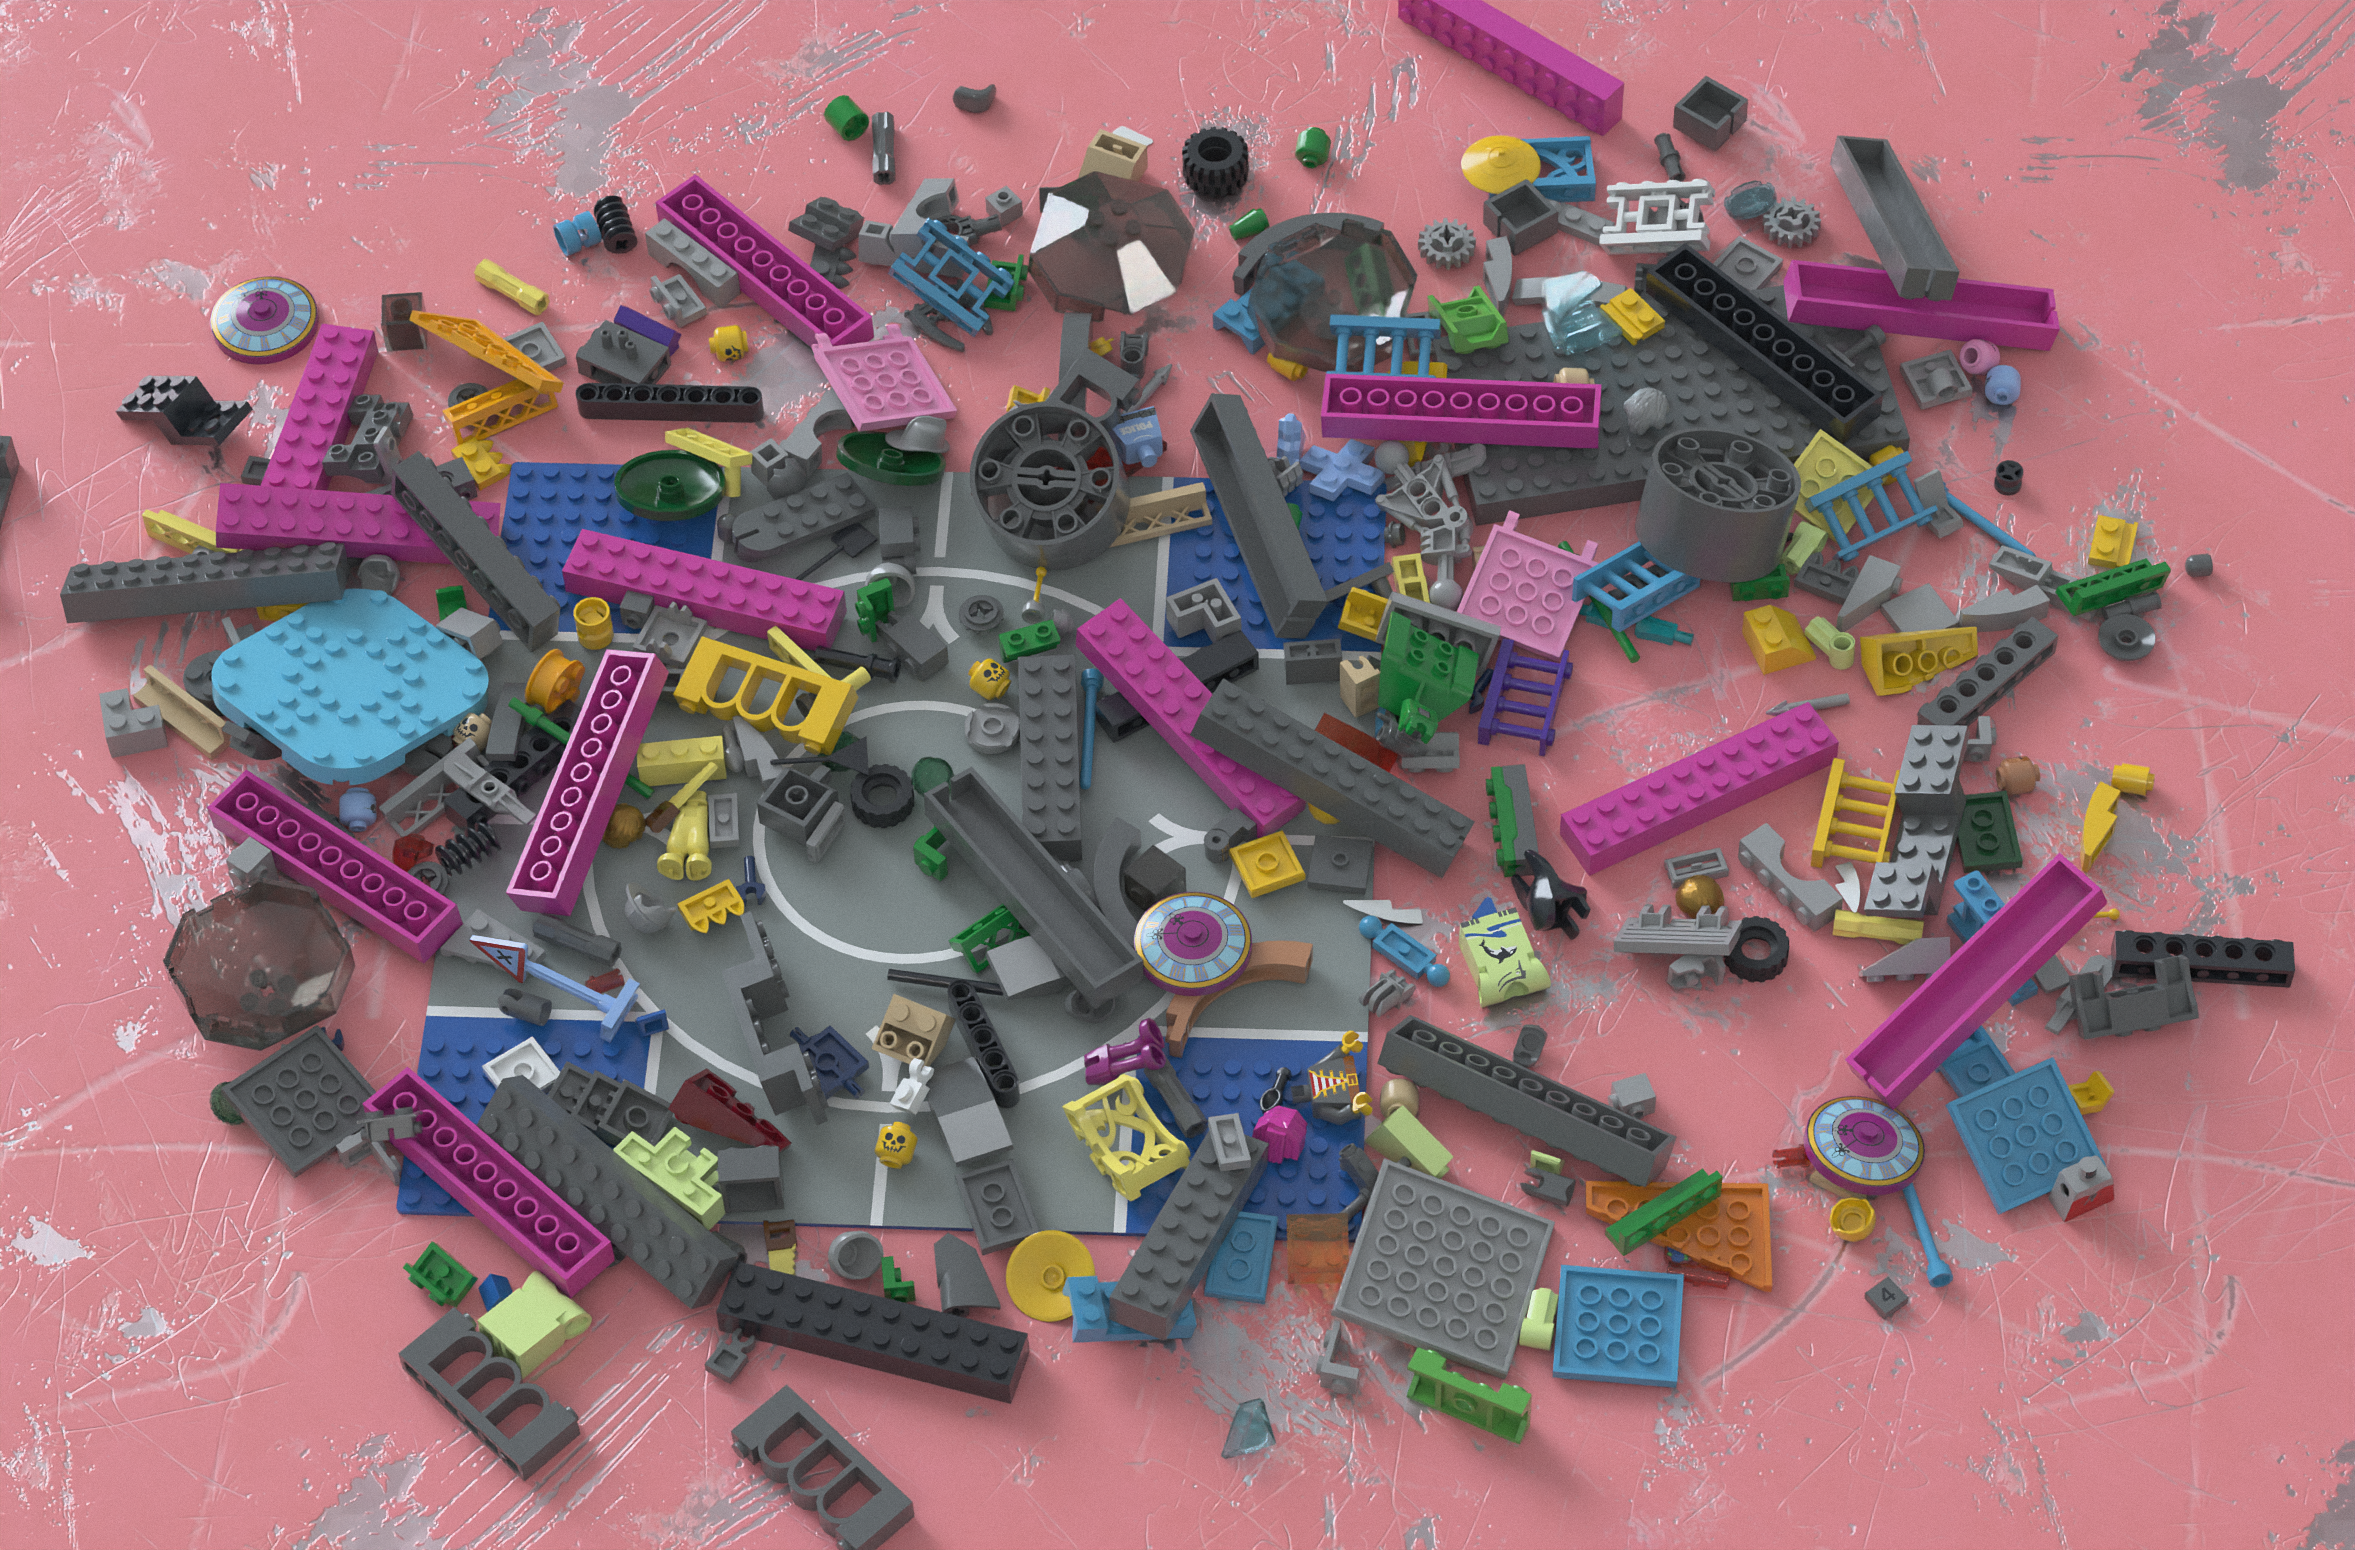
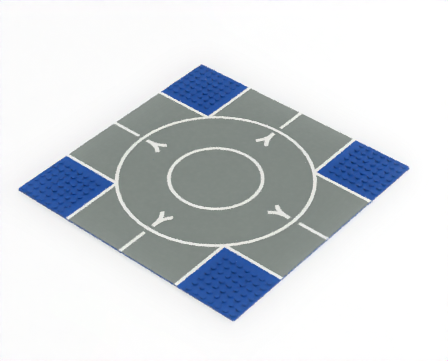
M513 463L501 538L506 543L507 550L513 556L516 555L521 559L525 570L530 576H536L547 595L554 596L560 604L558 635L531 653L490 607L488 617L493 618L499 624L500 635L504 643L495 648L492 654L484 656L481 660L489 677L488 704L483 714L492 721L504 683H527L538 662L553 649L561 650L564 657L570 661L579 660L585 667V673L578 688L580 689V695L575 702L580 708L585 703L606 649L633 652L632 646L642 629H634L623 625L620 604L608 601L605 602H607L610 608L614 630L612 642L602 649L591 650L582 646L578 640L573 610L578 602L589 597L566 592L562 570L582 529L792 579L798 577L838 546L831 541V537L842 529L774 556L762 558L757 562H745L738 558V553L734 552L735 544L733 541L724 542L718 537L717 521L724 514H733L738 517L744 512L775 501L767 491V487L751 473V467H741L740 496L727 497L724 495L722 501L711 511L691 519L657 521L634 515L624 509L617 501L614 480L618 470L624 464ZM816 469L806 481L805 489L848 472L876 507L875 516L859 522L877 537L878 540L854 558L842 550L802 580L845 592L847 612L831 649L865 656L874 653L878 654L879 658L894 659L888 654L885 648L886 642L877 632V641L871 643L868 636H863L859 631L857 620L860 617L855 608V603L858 602L856 590L865 587L867 575L876 566L882 564L879 509L912 506L913 517H918L919 534H914L919 535L920 552H915L917 574L912 575L915 582V595L908 605L895 609V613L902 618L911 613L947 646L949 663L925 681H922L915 674L911 675L902 662L900 675L895 684L890 683L888 679L874 676L871 681L856 691L858 695L857 702L831 753L833 754L867 736L868 768L876 764H889L904 770L912 780L915 801L912 813L906 817L904 822H900L894 827L874 828L871 825H865L860 819H857L855 811L852 809L850 796L851 783L859 773L857 771L833 762L782 764L783 770L786 767H791L809 776L821 764L830 768L832 779L828 785L838 791L839 803L844 805L845 825L818 863H814L808 860V847L760 824L757 802L763 796L764 791L759 775L748 778L745 767L737 773L731 771L726 765L727 779L705 781L697 789L706 792L707 802L708 795L737 793L740 846L711 848L708 809L709 853L707 857L712 862L711 874L701 880H690L686 875V862L689 856L684 860V875L681 880L670 879L658 871L657 861L662 854L667 853V841L673 827V819L660 833H654L646 826L642 838L630 842L627 848H612L601 839L571 915L550 914L563 919L569 925L621 942L622 951L620 958L613 967L591 960L587 955L559 944H550L535 938L532 930L540 913L521 911L506 894L536 819L526 826L512 815L499 812L488 821V824L495 831L502 850L497 851L492 846L490 847L491 857L482 852L480 853L482 857L481 863L472 858L471 869L462 864L463 874L459 875L453 869L451 871L452 876L448 875L450 884L446 887L445 897L457 904L463 924L479 909L544 949L546 958L540 965L602 995L607 994L617 999L630 978L640 983L639 988L635 992L638 994V999L612 1041L608 1042L600 1038L601 1023L607 1014L597 1010L596 1006L532 974L526 977L523 983H520L506 971L495 969L494 965L479 961L477 964L467 962L466 958L452 955V957L443 956L439 948L435 955L417 1075L471 1122L477 1125L497 1090L483 1072L482 1066L532 1036L560 1072L566 1061L591 1074L597 1070L620 1083L626 1079L669 1103H672L686 1079L707 1068L737 1091L735 1097L744 1104L749 1102L755 1108L754 1115L758 1119L768 1120L792 1142L788 1149L780 1153L784 1179V1209L725 1213L716 1224L763 1225L764 1220L777 1222L794 1219L795 1226L973 1231L956 1184L955 1175L1013 1158L1039 1231L1058 1230L1076 1235L1146 1237L1185 1169L1181 1167L1139 1190L1141 1196L1133 1201L1126 1199L1112 1187L1113 1180L1108 1174L1103 1176L1089 1157L1093 1151L1089 1146L1087 1147L1085 1139L1082 1141L1078 1140L1062 1106L1071 1101L1075 1102L1104 1086L1088 1085L1086 1083L1085 1054L1105 1044L1116 1046L1139 1038L1140 1022L1147 1018H1152L1159 1027L1165 1047L1161 1050L1173 1066L1176 1076L1190 1098L1198 1105L1207 1121L1208 1117L1238 1113L1243 1132L1247 1136L1252 1137L1259 1118L1264 1115L1260 1109V1099L1265 1091L1272 1088L1277 1078V1071L1282 1067L1291 1070V1080L1287 1082L1282 1093L1284 1099L1282 1107L1297 1110L1307 1122L1304 1148L1298 1160L1284 1158L1282 1163L1279 1164L1268 1161L1266 1170L1241 1212L1278 1216L1275 1238L1278 1241L1355 1243L1362 1224V1209L1347 1223L1340 1218L1339 1213L1359 1196V1188L1348 1172L1341 1170L1338 1159L1340 1158L1339 1152L1351 1143H1354L1356 1148H1362L1364 1151L1365 1115L1362 1114V1119H1353L1343 1125H1336L1322 1119H1316L1312 1115L1310 1102L1293 1104L1291 1086L1306 1085L1307 1068L1313 1066L1342 1044V1037L1347 1031H1354L1359 1034V1038L1356 1040L1363 1043V1049L1358 1053L1350 1051V1056L1353 1055L1359 1090L1366 1093L1369 1010L1368 1005L1362 1006L1358 998L1370 988L1371 939L1365 938L1360 933L1359 923L1369 914L1358 911L1344 904L1343 901L1373 900L1375 840L1343 822L1334 825L1321 823L1313 818L1308 809V802H1306L1304 811L1274 832L1283 830L1305 872V880L1251 898L1230 855L1222 863H1212L1205 856V835L1232 810L1151 725L1113 743L1095 718L1091 787L1087 790L1080 787L1082 860L1062 862L1064 865L1069 864L1071 867L1079 869L1094 892L1093 873L1097 850L1107 829L1119 817L1141 832V848L1126 867L1120 888L1127 909L1138 923L1151 906L1174 894L1205 892L1222 897L1235 905L1247 919L1251 929L1252 943L1284 940L1313 944V962L1306 983L1266 980L1242 985L1221 995L1205 1008L1194 1023L1181 1058L1170 1056L1169 1043L1165 1042L1167 1033L1166 1011L1175 994L1154 985L1144 974L1143 981L1113 998L1115 999L1113 1013L1106 1020L1097 1024L1081 1021L1066 1013L1065 1000L1070 992L1078 990L1074 985L1062 986L1060 993L1055 995L1006 1000L1005 996L977 993L1019 1080V1102L1012 1108L997 1106L1014 1149L956 1167L940 1136L939 1127L930 1110L927 1097H925L916 1115L897 1110L890 1105L896 1089L903 1078L910 1079V1064L872 1049V1046L893 994L948 1016H953L949 1010L947 988L890 981L887 979L888 970H904L999 984L990 964L978 973H973L963 953L953 951L949 940L1003 903L948 840L937 849L939 853L947 858L948 875L941 882L932 875L927 876L924 874L919 866L915 864L913 846L920 836H925L934 827V824L925 815L924 793L946 781L949 784V802H951L950 778L972 766L1022 822L1020 737L1010 750L1000 754L978 752L969 745L965 738L964 722L972 710L974 712L979 709V706L986 703L1007 705L1020 718L1018 660L1003 663L1000 656L999 634L1034 625L1023 620L1022 611L1024 605L1034 598L1038 576L1036 575V568L1026 566L1011 558L992 538L972 497L970 472H944V476L940 481L924 486H902L883 483L861 476L851 470ZM1127 476L1130 485V498L1203 482L1206 489V503L1212 517V525L1110 547L1095 559L1078 567L1057 571L1047 570L1046 576L1043 577L1039 602L1045 607V615L1042 622L1049 620L1054 609L1058 611L1064 609L1070 613V617L1073 618L1075 625L1079 628L1121 598L1179 659H1183L1195 653L1201 647L1213 644L1205 629L1178 638L1167 620L1166 597L1217 578L1241 617V631L1259 653V670L1232 684L1258 699H1264L1267 704L1377 766L1378 741L1375 739V714L1379 708L1355 718L1340 698V681L1286 685L1283 643L1340 639L1342 661L1347 659L1355 669L1363 667L1359 662V656L1367 658L1368 655H1371L1381 660V644L1337 628L1344 603L1348 596L1326 605L1319 617L1316 618L1314 626L1305 639L1276 638L1210 478ZM1108 479L1097 480L1095 485L1103 486L1108 482ZM1303 480V483L1295 487L1290 493L1288 492L1284 497L1286 503L1298 505L1303 513L1299 528L1300 536L1324 591L1384 564L1386 512L1379 509L1375 499L1378 495L1387 494L1386 483L1383 482L1372 495L1347 486L1334 501L1310 493V483L1313 480ZM1007 494L988 497V510L993 520L1005 509L1013 505ZM1088 499L1086 509L1096 516V506L1103 504ZM1201 509L1190 511L1187 515L1193 519L1204 517ZM1167 516L1163 517L1160 522L1169 525L1173 524L1177 519ZM1014 517L1006 525H1016L1019 521V518ZM1141 522L1137 523L1133 528L1142 531L1148 529L1150 525ZM1035 523L1028 539L1040 540L1036 537V530L1042 526ZM1372 585L1361 589L1376 595ZM988 595L996 598L1002 604L1004 620L1000 622L998 628H992L989 634L986 631H979L976 634L972 629L966 631L964 624L960 623L959 609L963 602L970 597ZM978 609L977 616L985 620L986 615ZM890 623L885 624L889 628L892 627ZM708 626L703 637L783 662L769 648V641L766 639ZM1076 630L1071 634L1060 637L1061 643L1057 645L1056 649L1032 656L1075 654L1079 770L1081 771L1086 692L1081 686V674L1086 669L1097 668L1076 647ZM675 634L664 636L662 642H666L671 646L676 644L679 638ZM800 648L814 661L816 658L814 657L815 651ZM991 658L1010 672L1009 680L1012 681L1011 685L1000 699L987 700L970 688L971 676L968 675V672L976 661L982 663L985 659ZM663 663L666 669H682ZM816 663L831 678L839 681L854 672V670ZM729 666L719 686L715 703H725L733 699L738 693L747 672ZM1105 676L1103 687L1097 693V702L1107 695L1118 692ZM763 678L748 713L758 715L767 711L773 704L782 683ZM801 689L798 690L784 718L783 725L795 726L806 719L797 708L795 699L801 694H808L809 692ZM657 701L641 743L722 736V728L725 725L730 724L734 726L733 720L727 721L716 718L709 709L705 715L698 712L690 714L683 711L679 707V703ZM538 704L530 705L531 708L536 707L537 709L542 711L544 713V717L548 716L545 713V709ZM527 723V729L523 731V735L531 730L533 726ZM776 728L766 732H759L773 748L778 759L829 756L823 753L819 755L812 754L804 749L803 743L797 744L786 741ZM723 738L724 751L727 749L725 738ZM486 747V748L481 752V755L487 760V758H486V749H487V747ZM636 753L628 773L640 780ZM479 762L476 763L481 768H484ZM558 765L546 777L539 779L525 794L517 797L519 802L537 816ZM688 783L649 786L655 790L649 800L624 784L616 804L627 803L638 808L646 819L659 804L669 801ZM882 786L872 789L868 799L873 805L884 806L893 803L897 794L893 788ZM457 826L455 827L453 841H455V835L458 833L465 836L464 831ZM1315 835L1373 841L1365 894L1307 888ZM746 856L755 857L756 881L765 884L766 898L761 905H758L756 894H748L746 896L747 905L744 907V913L751 911L756 922L762 921L775 953L774 959H777L782 972V979L790 997L785 999L789 1010L761 1020L764 1028L763 1033L767 1038L771 1051L774 1052L797 1043L789 1036L792 1029L795 1031V1027H799L802 1032L810 1037L819 1034L830 1025L869 1062V1069L854 1080L865 1090L862 1096L859 1095V1098L855 1099L846 1089L838 1091L827 1100L829 1108L824 1111L828 1121L816 1125L808 1104L775 1116L760 1083L722 973L726 969L755 959L741 916L734 915L731 912L726 914L725 925L711 921L709 922L708 932L705 934L696 930L691 931L678 910L677 903L727 879L731 881L735 889L737 886L744 884V858ZM635 882L640 884L654 897L661 896L666 909L676 908V912L669 920L666 928L653 933H643L634 929L628 923L625 915V905L628 896L625 889L629 883ZM1019 923L1018 928L1025 930V928ZM1003 928L998 931L995 944L1002 946L1008 942L1010 930ZM979 944L971 950L977 962L985 958L987 945ZM514 988L551 1000V1014L544 1026H538L503 1014L498 1008V998L503 995L506 989ZM665 1009L669 1029L640 1037L635 1019ZM956 1022L944 1049L929 1067L936 1069L972 1057ZM1141 1053L1135 1054V1055H1132V1056H1129V1057L1124 1058V1059H1121V1060H1119V1061L1127 1060V1059H1130V1058H1134V1057L1140 1055ZM1144 1068L1123 1073L1140 1081L1144 1089L1143 1096L1161 1124L1175 1138L1187 1145L1191 1154L1189 1161H1191L1207 1135L1209 1127L1202 1134L1194 1138H1186L1162 1096L1152 1086L1143 1072ZM1123 1088L1107 1096L1110 1110H1115V1101L1118 1095L1121 1104L1128 1105L1130 1103ZM1102 1099L1085 1109H1103ZM674 1114L658 1141L659 1143L676 1127L691 1138L692 1144L686 1150L696 1157L700 1156V1151L703 1148H706L717 1157L718 1150H727L732 1147L740 1149L757 1148L691 1125L683 1124L675 1118ZM894 1122H902L911 1127L910 1131L918 1138L912 1161L907 1165H902L901 1169L890 1168L879 1162L880 1158L874 1152L882 1127L893 1126ZM1105 1123V1131H1098L1101 1137H1107L1110 1133L1107 1123ZM1115 1124L1116 1137L1113 1146L1109 1150L1111 1152L1129 1151L1141 1156L1145 1144V1134L1132 1128ZM604 1142L612 1150L616 1147L614 1145ZM404 1155L396 1205L399 1214L475 1217ZM1122 1160L1121 1163L1125 1166L1129 1164V1161ZM718 1182L713 1189L720 1193Z

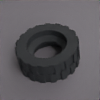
M876 764L868 768L869 776L858 773L855 776V780L852 781L850 789L852 809L855 811L857 819H860L865 825L868 824L874 828H887L904 822L906 817L910 816L912 807L915 804L914 789L911 778L907 776L904 770H900L895 765ZM877 787H891L896 791L895 801L888 805H873L868 799L870 791Z
M1759 916L1745 917L1741 920L1740 937L1730 955H1723L1726 967L1728 966L1730 972L1737 975L1739 979H1745L1748 982L1754 983V981L1761 983L1769 979L1772 980L1783 972L1784 967L1786 968L1789 955V937L1786 936L1784 928H1781L1776 921L1773 922L1769 918H1760ZM1749 939H1760L1770 945L1771 953L1766 959H1750L1743 954L1742 945Z

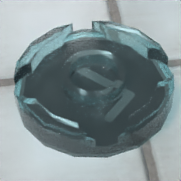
M1761 181L1747 182L1735 187L1731 191L1732 195L1729 198L1726 196L1724 207L1726 213L1731 218L1737 220L1754 218L1767 212L1774 206L1777 201V193L1774 186L1769 182H1766V184H1761Z

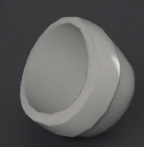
M889 562L882 563L867 575L865 586L888 578L892 585L894 609L908 605L915 595L914 579L911 573L901 565Z
M845 1232L832 1241L828 1251V1262L833 1272L840 1277L851 1280L864 1279L874 1274L881 1266V1257L884 1255L883 1246L876 1237L867 1232Z

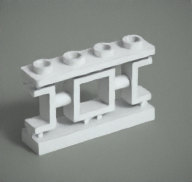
M1694 179L1692 182L1669 180L1667 183L1644 181L1641 184L1620 182L1616 185L1607 186L1609 194L1607 204L1611 209H1618L1616 226L1603 227L1604 234H1600L1599 244L1607 255L1670 253L1684 243L1696 251H1709L1710 240L1707 234H1709L1710 229L1705 222L1698 223L1700 205H1713L1712 197H1715L1716 191L1708 181L1704 179ZM1690 198L1689 209H1679V199ZM1639 200L1638 211L1629 212L1630 203L1628 201ZM1649 207H1669L1667 224L1647 225ZM1678 220H1687L1686 228L1688 231H1677ZM1627 222H1637V233H1626Z

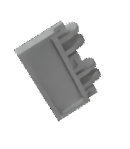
M1645 904L1639 913V918H1627L1613 943L1614 952L1730 955L1740 937L1739 931L1742 928V921L1730 920L1727 924L1729 919L1727 906H1720L1716 914H1711L1710 906H1702L1696 915V919H1672L1670 922L1672 917L1671 905H1662L1659 912L1654 913L1653 905Z

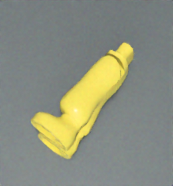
M696 790L679 808L680 813L674 819L667 841V853L662 854L657 861V869L665 877L681 880L684 875V860L687 856L689 857L686 862V875L690 880H701L711 874L712 862L707 857L709 853V804L706 801L707 794L704 791Z

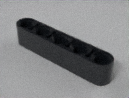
M956 979L947 988L949 1010L953 1018L956 1019L955 1022L972 1057H975L997 1106L1012 1108L1020 1100L1018 1076L973 985L966 979Z

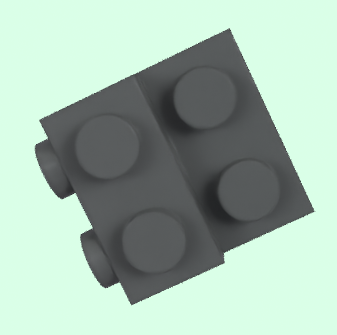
M819 197L806 204L805 214L790 221L788 231L832 252L859 237L864 217L856 210L840 206L835 200Z

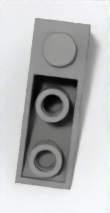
M1950 937L1916 938L1859 971V976H1867V982L1885 981L1884 975H1896V981L1914 980V974H1926V979H1929L1951 957Z

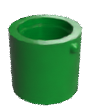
M848 95L838 96L833 99L824 112V119L846 141L859 138L869 125L867 114Z

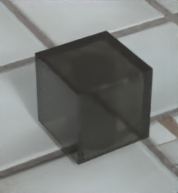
M422 292L382 295L381 328L387 352L427 349V330L409 320L412 310L426 312Z
M1152 845L1124 870L1125 897L1146 912L1155 903L1168 896L1187 892L1186 868L1158 847Z

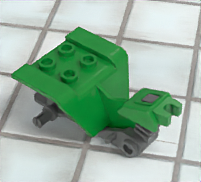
M1392 611L1381 660L1371 655L1367 657L1373 668L1380 671L1377 705L1386 709L1385 715L1377 713V717L1383 720V726L1379 730L1376 740L1380 742V746L1404 758L1408 756L1413 758L1420 746L1417 739L1420 738L1424 744H1428L1438 728V722L1467 703L1471 698L1479 654L1462 645L1456 648L1448 642L1442 641L1426 633L1424 630L1410 625V619Z

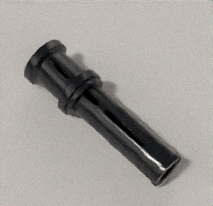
M820 645L817 646L814 657H816L814 659L815 663L854 671L863 667L867 670L871 679L874 676L888 679L890 683L895 684L900 675L901 660L898 658L889 660L879 658L878 654L874 653L865 656L830 649Z

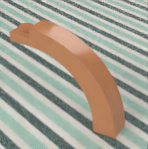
M1284 940L1252 943V954L1247 968L1228 987L1215 993L1201 996L1175 994L1166 1011L1167 1033L1165 1042L1169 1043L1170 1056L1182 1057L1189 1034L1200 1014L1214 1000L1228 991L1242 985L1266 980H1284L1305 984L1313 962V944Z

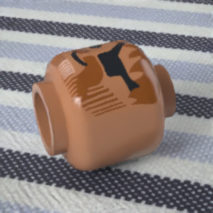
M2027 756L2006 758L1995 771L1998 788L2007 791L2009 796L2030 793L2035 789L2036 782L2040 781L2038 765H2033L2031 759Z

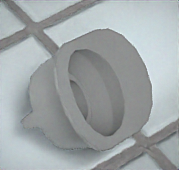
M918 416L909 422L906 429L891 431L886 435L885 439L890 446L905 451L946 453L950 450V445L945 440L946 421L931 416Z

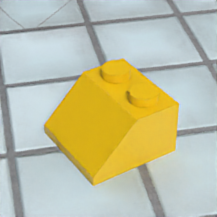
M1773 605L1744 612L1742 634L1763 675L1816 660V655L1795 614Z

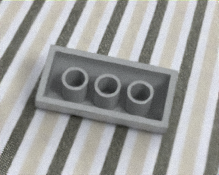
M1392 591L1380 621L1375 640L1376 643L1385 645L1390 614L1394 611L1410 619V625L1422 629L1426 633L1448 642L1456 648L1462 645L1478 653L1476 675L1481 676L1484 673L1500 636L1501 626Z

